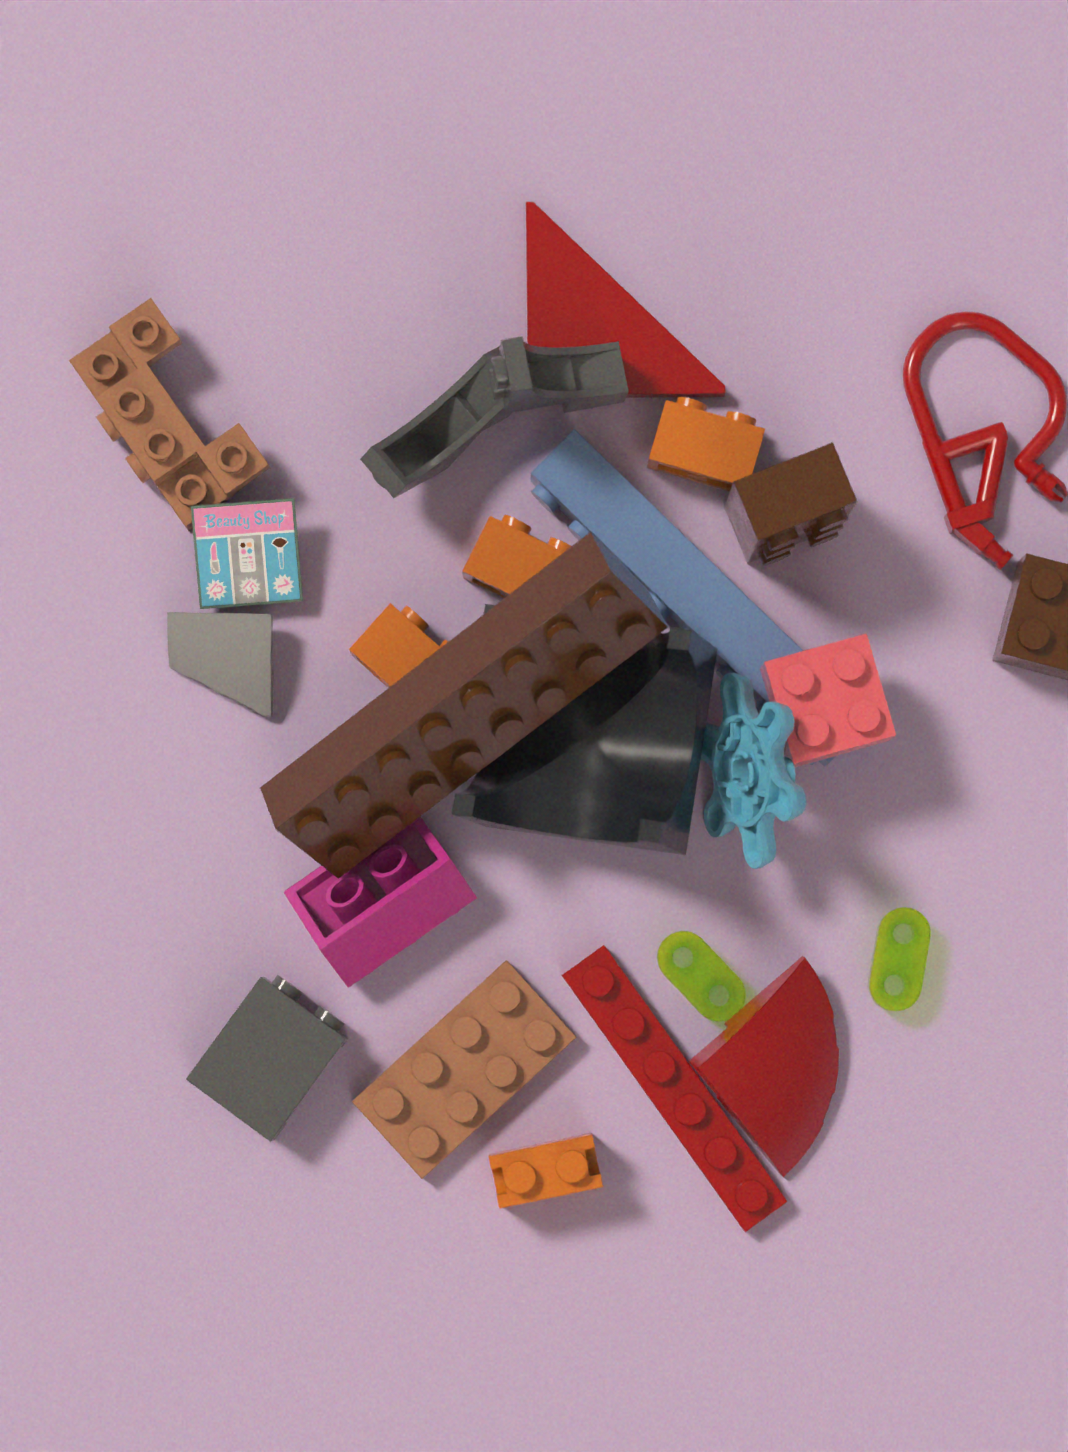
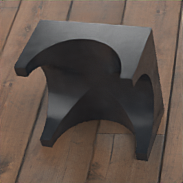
M485 604L484 614L495 605ZM670 627V632L660 633L479 771L465 791L455 793L452 814L490 828L686 855L718 649L692 629Z

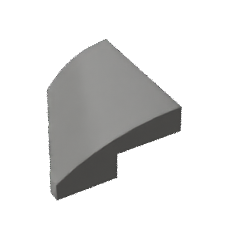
M167 612L169 667L190 679L210 687L211 690L256 711V713L263 717H272L274 671L272 669V614Z

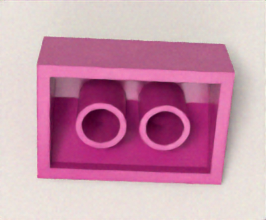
M421 816L339 879L323 866H320L284 891L285 896L319 950L348 988L477 899Z

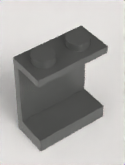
M279 975L275 977L273 982L265 977L259 978L186 1078L188 1082L270 1142L277 1138L287 1124L286 1121L338 1049L343 1047L349 1039L340 1032L345 1025L344 1022L322 1006H319L315 1013L310 1011L297 1001L303 993Z

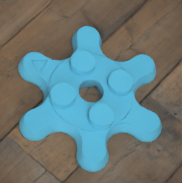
M727 673L723 676L720 684L723 720L720 726L706 722L701 760L705 761L712 771L714 784L713 794L704 808V823L712 837H722L737 826L741 833L743 853L747 864L753 869H760L774 861L776 857L775 816L783 822L790 821L803 814L806 808L804 790L795 783L796 773L794 764L791 759L784 757L785 743L794 729V715L790 707L775 701L766 702L759 714L755 706L753 686L750 679L736 673Z

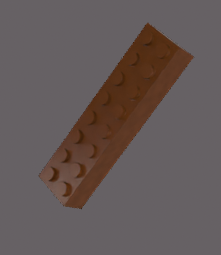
M591 532L261 786L260 789L275 829L339 879L666 630L668 626L648 589Z

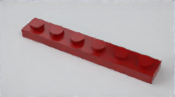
M603 945L565 972L562 977L743 1231L747 1232L787 1203L786 1198L607 948Z

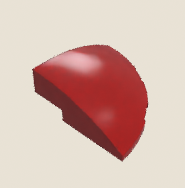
M803 956L724 1023L726 1029L689 1060L690 1064L717 1095L716 1098L782 1177L801 1160L819 1134L824 1124V1118L832 1095L835 1093L839 1069V1048L837 1047L833 1009L818 975Z

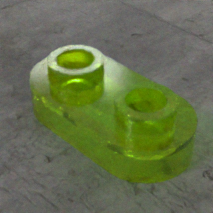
M901 907L891 910L881 918L877 926L867 987L872 1001L887 1011L908 1009L918 1000L921 994L931 930L924 915L915 909ZM899 924L907 925L911 930V939L906 944H900L894 939L893 931ZM890 975L898 976L903 984L901 992L895 996L888 994L884 988V982Z
M678 931L670 934L661 942L657 951L659 970L703 1017L716 1022L727 1021L743 1008L746 1000V991L742 981L700 936L689 931ZM678 948H686L692 954V962L686 968H680L673 962V953ZM716 985L723 986L728 992V999L721 1006H716L709 1000V991Z

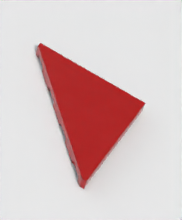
M526 202L527 344L539 347L562 348L619 341L629 391L626 398L725 397V385L542 209L534 202Z

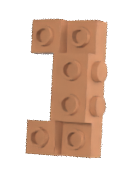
M150 298L110 325L109 329L111 332L71 358L69 362L104 410L96 418L111 440L115 442L120 437H123L133 451L125 459L142 484L151 478L184 526L190 531L193 529L191 506L226 503L247 484L267 471L270 466L240 423L204 446L150 369L161 358L182 344L176 332L152 298Z

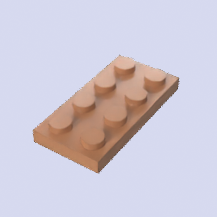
M506 960L352 1102L418 1176L423 1179L577 1037Z

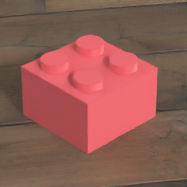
M867 633L765 661L761 666L760 671L769 702L775 701L787 705L794 715V729L784 747V755L791 759L794 767L884 743L896 736Z

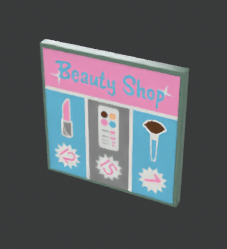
M295 498L191 506L200 609L303 601Z

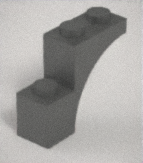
M523 336L501 340L498 357L491 358L492 369H489V377L494 400L503 399L506 414L562 404L564 413L623 403L629 392L619 341L590 346L551 348L527 344L524 342Z
M500 346L483 354L437 400L396 432L371 446L361 457L360 460L371 471L375 481L385 488L393 498L446 470L482 431L508 418L511 414H506L503 399L494 400L490 384L489 369H492L491 358L498 357Z

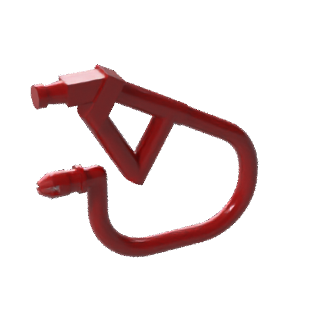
M957 312L934 321L915 339L905 358L903 384L923 441L922 445L947 512L944 520L949 534L954 533L978 555L982 554L995 562V566L1001 570L1013 557V554L1009 550L1005 551L994 539L995 536L981 524L992 520L995 515L1008 443L1006 428L1003 422H999L943 441L938 433L922 388V363L929 350L943 336L953 331L970 329L981 331L994 338L1041 379L1049 397L1048 415L1042 428L1016 456L1014 466L1027 478L1025 482L1028 485L1032 484L1049 501L1061 503L1064 499L1052 490L1053 488L1057 489L1066 498L1068 492L1064 482L1053 473L1051 474L1047 471L1042 462L1038 465L1036 461L1057 438L1063 427L1067 412L1066 391L1062 379L1053 365L1004 323L994 317L978 312ZM985 449L976 503L966 506L950 460Z

